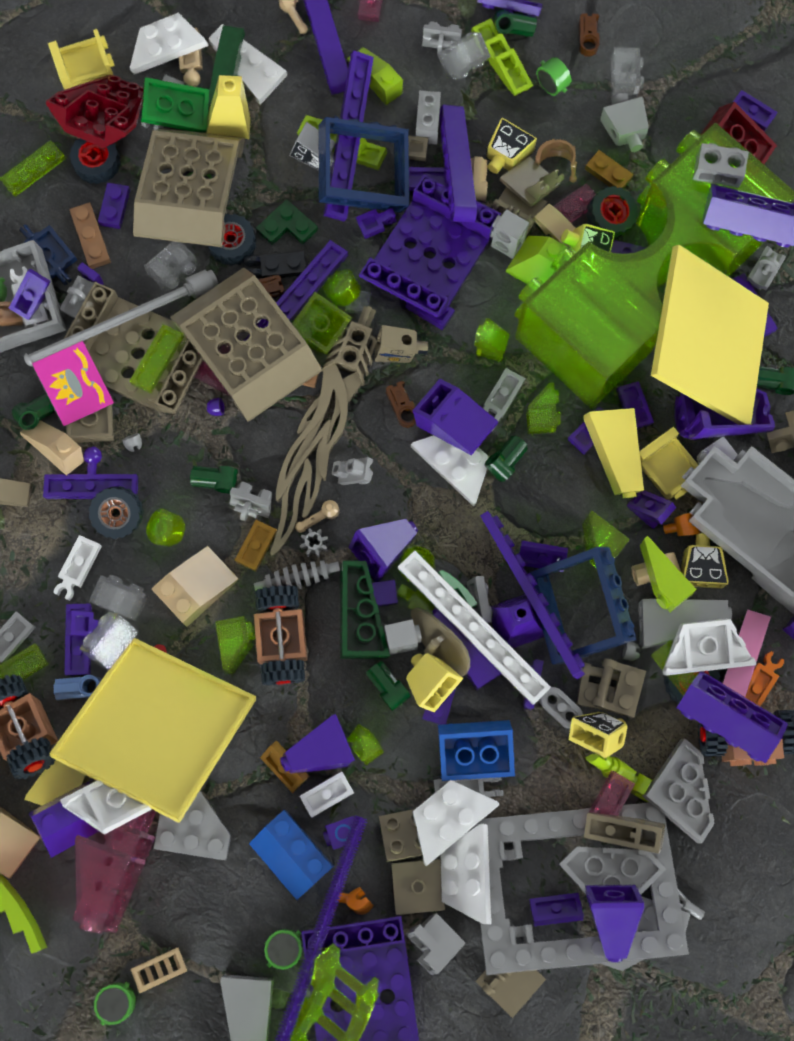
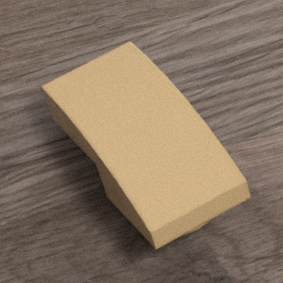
M547 204L533 217L534 221L545 235L550 234L553 239L569 247V245L561 242V236L566 229L573 232L576 228L555 207Z

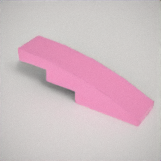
M747 610L739 636L745 642V647L751 657L757 662L771 616ZM755 665L728 668L723 684L745 697Z

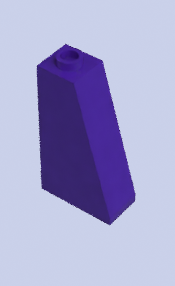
M437 608L432 611L433 616L447 626L466 647L470 657V668L466 676L476 691L502 675Z

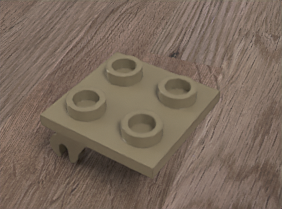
M528 157L501 176L500 181L529 207H532L559 187L560 182L564 180V175L562 173L558 176V169L548 173L540 165H537L531 157Z

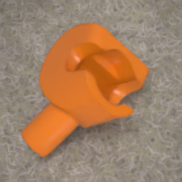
M691 513L675 517V523L663 525L665 534L677 532V536L700 534V530L689 522L693 516Z
M360 887L349 894L339 893L341 896H338L340 899H337L339 903L347 904L353 912L359 915L368 913L373 907V904L367 897L361 899L366 894Z

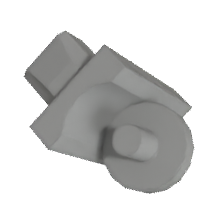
M430 21L428 25L424 24L422 46L438 48L437 53L442 54L443 49L459 51L462 29H459L458 25L453 24L448 27H441L437 22Z
M766 246L747 281L759 290H767L786 256L778 254Z
M77 276L72 287H69L67 290L68 294L59 309L60 312L75 318L94 282Z
M366 457L360 459L353 458L342 462L336 461L333 463L332 475L339 477L338 484L341 485L367 484L371 481L373 475L370 469L373 459Z
M241 482L237 488L232 487L230 491V505L235 506L234 511L241 513L240 520L246 521L249 516L257 518L258 515L269 518L272 492L263 489L260 490L258 496L251 494L252 486L245 482Z

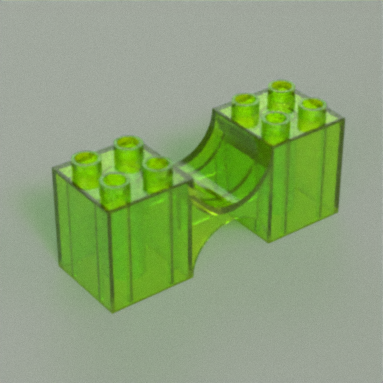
M714 123L702 135L696 130H692L678 145L676 152L680 156L672 164L663 158L647 174L645 180L649 185L637 199L642 209L636 224L644 232L649 247L629 254L611 253L598 248L590 241L578 252L567 247L552 263L551 269L555 273L546 282H542L536 277L519 294L518 298L523 303L514 314L519 320L515 338L591 409L602 401L654 350L663 306L657 292V287L667 283L673 246L680 245L730 277L765 243L753 239V236L750 235L736 236L731 234L730 230L722 228L718 231L712 230L703 224V214L711 183L693 180L696 156L701 144L713 143L721 147L739 148L742 151H748L717 123ZM750 152L748 153L745 177L740 187L724 186L793 203L794 190Z

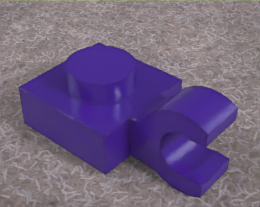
M393 208L380 214L374 209L356 217L364 239L384 232L383 225H391L397 222Z
M67 611L66 635L90 637L93 636V631L108 630L109 621L93 620L94 612Z

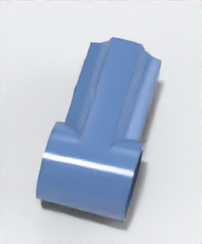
M93 675L55 679L53 685L56 700L89 698L93 693L88 691L89 683L95 681L97 687L102 679Z

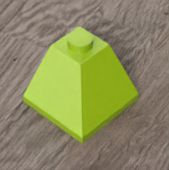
M528 236L507 267L506 272L544 293L564 262L569 247L549 236Z

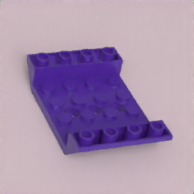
M424 174L413 191L412 202L375 259L369 258L359 277L438 318L447 311V308L451 305L485 250L494 229L492 225L497 216H501V213L476 201L477 215L475 223L452 222L447 186ZM406 242H413L416 247L409 249L404 244ZM425 252H433L435 257L429 259L423 254ZM447 261L452 262L454 267L451 269L445 268L443 263Z
M397 916L328 928V934H325L327 937H324L326 940H323L325 943L322 944L324 946L321 947L320 956H317L319 958L317 960L318 963H316L317 966H314L316 969H313L315 972H312L314 975L311 976L312 979L309 982L316 1040L419 1041L402 917ZM315 929L301 932L304 956H307L305 955V953H308L306 950H309L307 947H311L308 944L311 943L310 940H312V934H315L313 933V931H316ZM384 989H391L394 992L395 998L391 1003H385L381 1000L380 994ZM359 993H366L369 996L370 1002L366 1007H360L356 1004L355 998ZM338 996L344 999L345 1007L341 1011H335L331 1007V1000L334 997Z

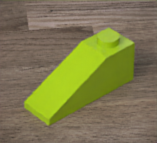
M364 47L358 52L374 57L369 87L382 102L387 105L403 94V79L387 62Z
M647 536L640 544L651 586L654 595L657 597V603L665 610L667 609L671 613L697 589Z

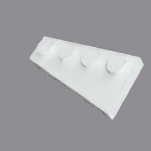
M223 24L208 38L210 45L216 52ZM243 40L237 76H242L245 88L253 94L255 100L261 105L286 78L287 72Z

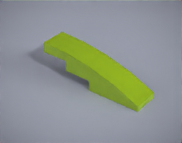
M489 19L472 27L471 31L480 48L513 96L532 88L533 84L514 48L510 49L503 34L498 33L492 20Z
M306 115L297 134L300 135L306 122L318 129V125L322 120ZM330 133V139L335 142V145L337 134ZM360 138L356 163L379 171L387 150L385 147L366 142L365 138Z
M0 873V913L6 912L13 934L24 931L31 954L47 948L40 928L25 901L11 883Z

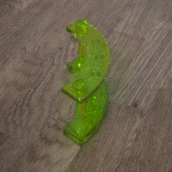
M331 944L315 959L314 972L310 983L314 988L310 998L306 997L302 1002L303 1005H301V1011H298L300 1014L297 1015L298 1018L296 1019L298 1021L294 1025L295 1028H293V1034L290 1035L292 1036L289 1038L290 1041H309L306 1034L315 1022L320 1024L338 1041H359L370 1018L374 1003L379 996L377 992L378 979L374 977L366 985L362 984L340 966V949ZM335 977H338L357 993L356 1004L335 988ZM328 996L352 1015L346 1032L323 1014L322 1008Z

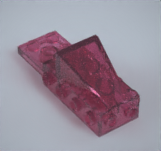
M151 809L106 833L104 844L80 835L76 836V912L72 920L80 923V929L102 934V931L117 932L155 840V836L148 834L156 813L155 810Z

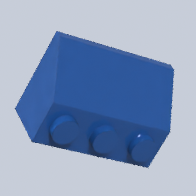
M510 720L438 725L442 781L515 776L513 729Z
M283 810L249 843L296 900L334 867L286 810Z

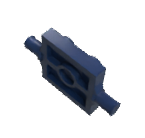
M23 225L25 230L21 227L20 232L26 238L24 243L34 240L43 250L51 279L58 277L63 285H68L66 280L70 283L71 278L65 273V270L77 261L75 255L50 225L34 234L27 225Z

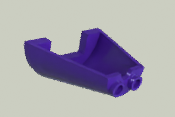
M756 389L751 425H738L681 393L680 397L676 396L675 423L679 434L684 438L704 439L768 433L775 428L773 417L769 414L771 406L767 393Z

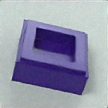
M82 262L77 267L84 279L104 285L100 275Z
M395 580L372 583L378 606L398 604Z

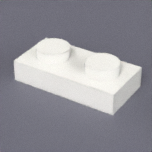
M340 772L302 794L300 798L311 818L354 794L343 772Z

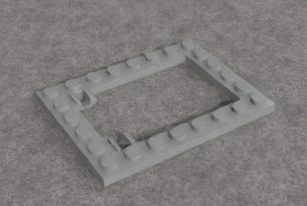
M649 802L486 818L476 824L473 828L479 824L488 825L491 924L480 923L486 975L612 963L605 957L599 936L534 943L532 924L517 927L510 926V920L505 918L499 868H503L502 861L523 858L522 841L583 836L588 812L638 818L666 824L665 815ZM665 825L662 850L659 854L651 852L666 868L650 885L657 930L636 932L627 958H623V961L689 954L667 825ZM513 842L512 850L504 849V843ZM516 937H525L526 944L516 945Z

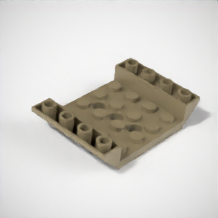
M168 128L153 130L134 201L133 235L135 237L222 247L226 230L224 215L237 157H242L245 138ZM164 169H171L167 174L161 173ZM186 171H191V172H193V174H192L191 176H183V175H182V174H184ZM207 174L215 175L212 179L204 178Z
M242 268L170 317L182 335L188 338L232 397L235 406L247 422L322 371L308 344L256 276L245 268ZM260 319H266L269 322L265 328H258L256 323ZM241 332H248L250 334L249 339L246 341H240L237 337ZM225 344L231 346L229 353L221 354L219 352L220 346Z
M94 282L64 339L137 307V305L119 298L115 290ZM151 311L83 341L108 390L158 412L176 414L203 362V358L188 338L182 335L172 320ZM147 331L155 332L154 337L150 340L143 338L144 333ZM137 350L145 352L144 356L140 359L133 358V354ZM127 369H133L134 375L131 378H124L123 372Z

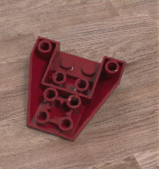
M107 75L59 91L46 101V105L66 133L105 148L125 137L136 127L142 110L143 88L136 83L122 80L116 75Z

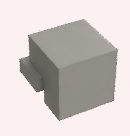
M437 913L430 915L421 925L411 927L405 934L423 953L417 961L430 975L439 974L465 944Z

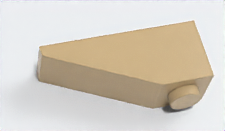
M39 420L38 425L34 429H23L20 432L21 436L66 476L84 462L81 447L66 433Z

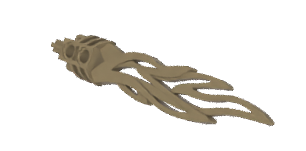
M364 306L358 322L351 321L349 327L342 328L337 342L332 344L329 350L331 353L327 355L325 360L327 363L322 367L321 394L304 415L297 430V434L300 436L290 448L282 465L276 488V501L279 503L282 500V510L278 530L270 551L272 557L283 548L296 526L299 502L306 483L303 519L311 512L318 496L322 479L323 481L327 479L331 450L345 430L348 403L359 388L363 387L365 383L363 376L365 374L367 377L369 373L367 366L369 364L371 367L373 363L371 356L377 344V339L373 336V329L370 326L376 310L370 306ZM360 335L364 339L361 342H355L353 337ZM371 340H372L373 342H372V344H371L370 349L368 350L369 344H370V342H371ZM348 355H353L356 358L353 362H347L344 359ZM339 370L348 372L351 375L342 379ZM335 393L336 401L332 420H328L319 431L330 407L332 395ZM314 413L312 419H311L310 421H308V419L310 418V416ZM340 416V420L336 428V431L333 437L331 438L334 425L338 417ZM317 448L316 480L314 492L310 499L312 466L308 458ZM297 452V454H296V456H295V458H294V460H293V462H292V464H291V466H290V469H289V471H288L289 465H290V463H291V461H292V459H293L295 453ZM304 465L295 491L292 519L287 532L282 537L287 519L289 491L295 477Z

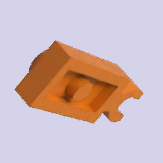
M772 651L764 656V665L761 663L755 665L745 698L760 707L779 678V675L774 673V671L784 664V659L782 658L777 661V664L771 662Z

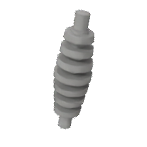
M322 560L320 561L321 566L316 567L314 561L310 562L311 569H307L306 563H301L302 571L299 572L297 565L293 564V573L289 574L288 568L285 567L283 568V576H280L279 570L274 572L275 578L271 579L270 574L265 575L266 579L254 583V587L257 590L264 587L269 588L270 586H292V583L296 582L299 590L302 589L301 580H305L307 587L311 585L310 578L314 577L315 583L320 582L319 576L323 575L324 580L329 578L328 575L330 573L340 571L338 562L327 564Z

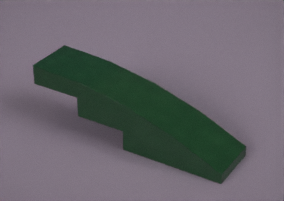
M225 25L222 27L210 85L208 113L219 75L237 76L241 61L240 51L245 35L244 28Z

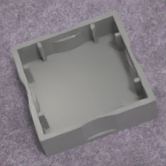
M34 240L0 252V278L3 277L5 279L3 283L7 287L5 302H10L14 298L11 285L16 283L10 278V269H13L17 276H22V267L25 266L27 271L32 269L50 280L51 282L45 291L46 298L42 302L48 322L42 324L33 322L34 327L27 329L24 323L21 326H0V352L66 331L43 250Z

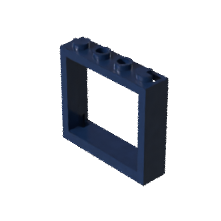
M337 116L333 118L325 117L318 125L319 202L383 211L393 208L394 212L399 213L404 211L409 206L408 129L397 128V125L383 126L378 122L363 123L358 119L343 120ZM330 133L394 143L395 195L330 187Z
M595 547L530 572L538 584L535 586L538 594L542 592L548 600L549 605L546 607L550 614L555 613L561 623L558 628L564 634L549 575L594 558L616 636L572 650L574 655L578 653L581 658L637 640L633 629L635 626L628 612L629 605L622 592V581L617 574L614 564L615 558L612 557L610 547ZM541 622L552 665L565 663Z

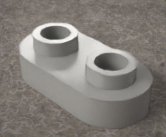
M551 687L540 698L542 707L565 728L570 729L571 721L566 719L567 712L572 713L574 717L583 715L581 709L556 687ZM549 696H554L556 698L555 704H550L548 702Z

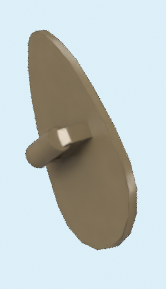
M419 608L412 609L411 617L414 626L419 625L421 641L425 646L424 653H429L442 659L461 677L466 675L470 668V657L463 642L432 614Z

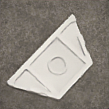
M176 13L139 29L130 70L135 75L208 46V43L179 13Z
M434 435L411 444V448L471 505L474 506L476 504L487 471L484 464L489 456L479 447L471 456Z
M731 619L681 623L664 665L663 674L675 675L756 665V661L746 649L743 639L738 636Z
M99 780L60 799L64 808L103 834L151 810L148 805L131 799L126 794H122L116 789L104 785Z
M452 780L423 802L412 813L425 866H428L500 804Z
M479 824L441 854L442 902L482 924H491L488 825Z

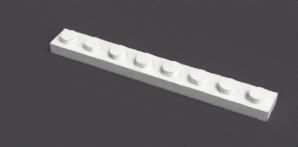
M416 551L398 566V569L532 705L551 688Z

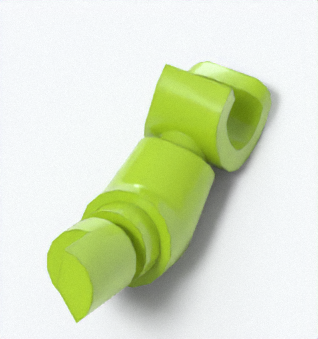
M596 753L585 757L588 762L601 770L602 775L608 780L627 789L631 786L630 793L649 803L642 796L653 780L641 773L636 776L637 771L617 757L608 756L604 758Z

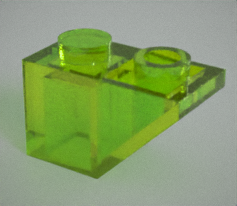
M486 318L483 325L479 324L475 335L474 346H477L476 355L502 362L510 334L491 319Z
M554 382L549 383L528 405L526 411L528 434L555 433L557 426L561 424L560 411L556 412V404L559 403V392L554 389Z

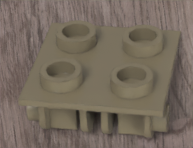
M506 187L500 198L494 201L492 207L495 211L501 213V216L507 209L528 221V234L535 223L533 217L545 207L547 201L541 199L532 207H529Z
M415 809L379 816L387 862L422 855L412 813Z
M485 970L475 982L513 1018L546 979L537 970L486 975Z

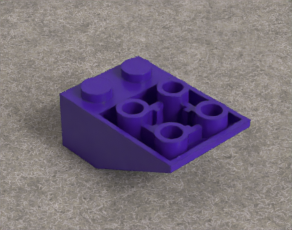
M442 379L435 383L412 410L417 427L471 456L498 424V420L463 391Z

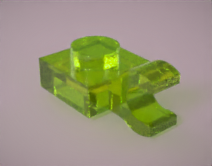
M401 584L397 591L398 596L410 601L409 609L419 608L430 614L432 613L435 606L419 589L414 592L409 587Z

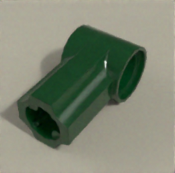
M499 10L494 14L493 23L502 34L512 33L533 37L535 33L536 17L510 13L506 10ZM502 17L509 18L508 24L505 26H499V20Z
M760 366L757 387L773 389L780 395H793L794 368L781 367L774 369Z
M44 393L28 403L21 402L16 404L12 409V416L23 429L31 430L38 425L39 420L54 413L55 409L47 393ZM29 413L26 418L22 419L25 414Z
M516 435L511 436L499 452L492 454L486 460L485 467L499 482H504L514 473V465L527 451V443Z
M193 465L190 474V485L230 494L232 487H236L238 469L229 466L210 468Z
M382 660L366 672V675L378 689L379 695L391 711H394L411 697L404 685L395 679Z

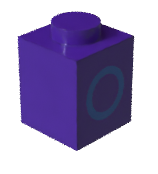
M354 816L326 826L327 831L323 832L327 846L332 845L333 850L343 847L344 844L346 845L345 841L347 842L346 838L348 839L347 835H349L348 832H350L349 829H351L350 826H352L351 823H353Z

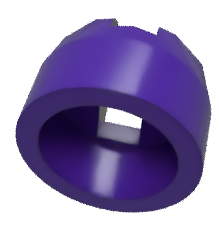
M221 397L213 398L207 403V412L210 415H224L225 408Z

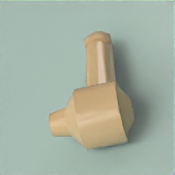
M279 0L280 8L285 13H289L300 34H305L308 28L295 9L296 3L300 0Z
M333 500L324 502L321 511L296 524V531L300 533L305 532L306 529L325 518L335 519L340 511L338 504Z

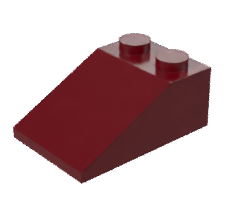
M735 101L719 107L697 139L700 144L713 143L721 147L739 148L742 151H748L745 175L751 179L756 178L777 146Z

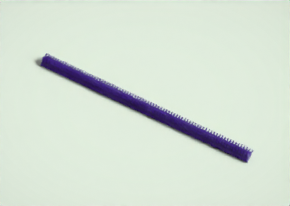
M355 816L352 821L353 823H351L352 826H350L351 829H349L350 832L347 835L348 839L346 838L347 842L345 841L346 845L344 844L343 847L344 851L340 854L341 857H339L340 860H338L339 863H337L338 866H336L337 869L334 872L336 875H333L334 878H332L330 890L326 893V900L324 899L325 903L323 904L325 906H322L324 909H321L319 921H316L317 925L315 924L317 928H314L316 931H313L315 934H312L311 943L308 944L311 947H307L309 950H306L308 953H305L307 956H304L305 960L303 959L305 963H301L304 966H300L302 968L299 969L301 972H298L300 976L297 975L299 979H296L298 982H295L297 985H294L296 989H292L295 992H291L293 994L290 995L292 998H289L291 1002L288 1001L290 1005H286L289 1008H285L287 1010L284 1011L286 1015L283 1014L285 1018H282L284 1021H281L283 1025L280 1024L282 1028H278L281 1031H277L279 1035L276 1034L278 1038L275 1039L277 1041H290L289 1038L292 1037L290 1035L293 1034L292 1031L295 1028L297 1015L300 1014L298 1011H301L300 1008L303 1005L305 992H308L306 990L309 988L307 985H310L311 976L314 975L312 972H315L313 969H316L314 966H317L316 963H318L317 960L319 958L317 956H320L321 947L324 946L322 944L325 943L323 940H326L324 937H327L325 934H328L329 925L332 924L329 921H333L331 918H334L332 915H335L333 912H336L334 909H337L335 906H338L337 903H339L337 899H340L338 897L341 896L339 893H342L340 890H344L342 887H345L343 884H346L344 881H347L345 878H348L346 875H349L347 871L350 872L348 868L351 869L349 865L352 866L350 862L353 861L351 859H355L352 856H356L353 853H357L354 850H358L355 847H359L356 844H360L358 841H361L359 838H362L360 835H363L361 832H364L362 829H365L363 826H366L364 823H367L365 818Z

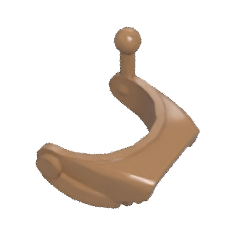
M554 139L543 143L537 151L535 163L540 165L548 157H564L571 162L572 172L569 180L572 183L576 182L577 162L575 146H572L567 141Z

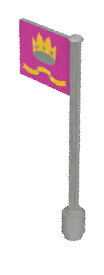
M203 270L185 278L186 283L181 288L29 355L27 353L24 355L26 364L33 366L63 427L114 404L83 341L186 295H192L194 299L204 295L218 285V280L212 270Z

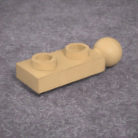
M201 49L179 57V66L184 74V83L188 86L197 87L200 84L201 78L197 71L203 70Z

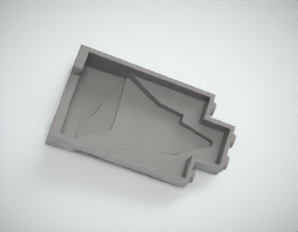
M715 446L710 452L705 449L697 459L700 464L695 469L690 467L682 477L685 481L681 487L700 501L689 512L693 515L689 522L751 571L753 575L751 578L794 614V479L752 446L747 452L742 449L734 461Z

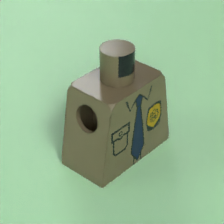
M382 325L376 338L374 362L409 363L415 354L427 355L428 341H418L415 330Z

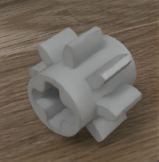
M309 528V533L306 536L301 535V539L305 543L301 544L300 548H307V557L312 553L316 554L319 558V553L322 550H328L323 545V543L328 541V537H321V529L317 532H312L311 528ZM315 539H317L319 545L314 544L313 547H311L309 541L314 542Z

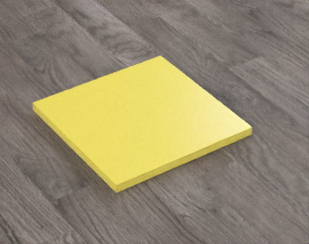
M680 245L673 246L651 376L738 425H751L769 303Z
M132 637L49 754L51 758L96 781L103 782L104 785L114 788L141 804L144 803L151 809L180 823L255 703L256 696Z

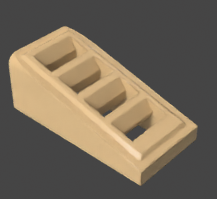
M178 947L130 969L139 994L187 972ZM173 956L178 968L174 972L168 958ZM162 960L164 961L166 969L168 971V975L166 976L163 975L162 969L159 964V962ZM153 964L159 977L155 981L149 967ZM143 969L145 970V973L149 981V983L146 985L144 984L142 976L140 974V971Z

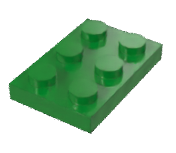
M145 77L141 122L206 133L210 90Z

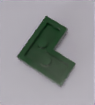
M286 199L256 227V230L271 245L278 241L287 231L301 244H304L318 231V226Z

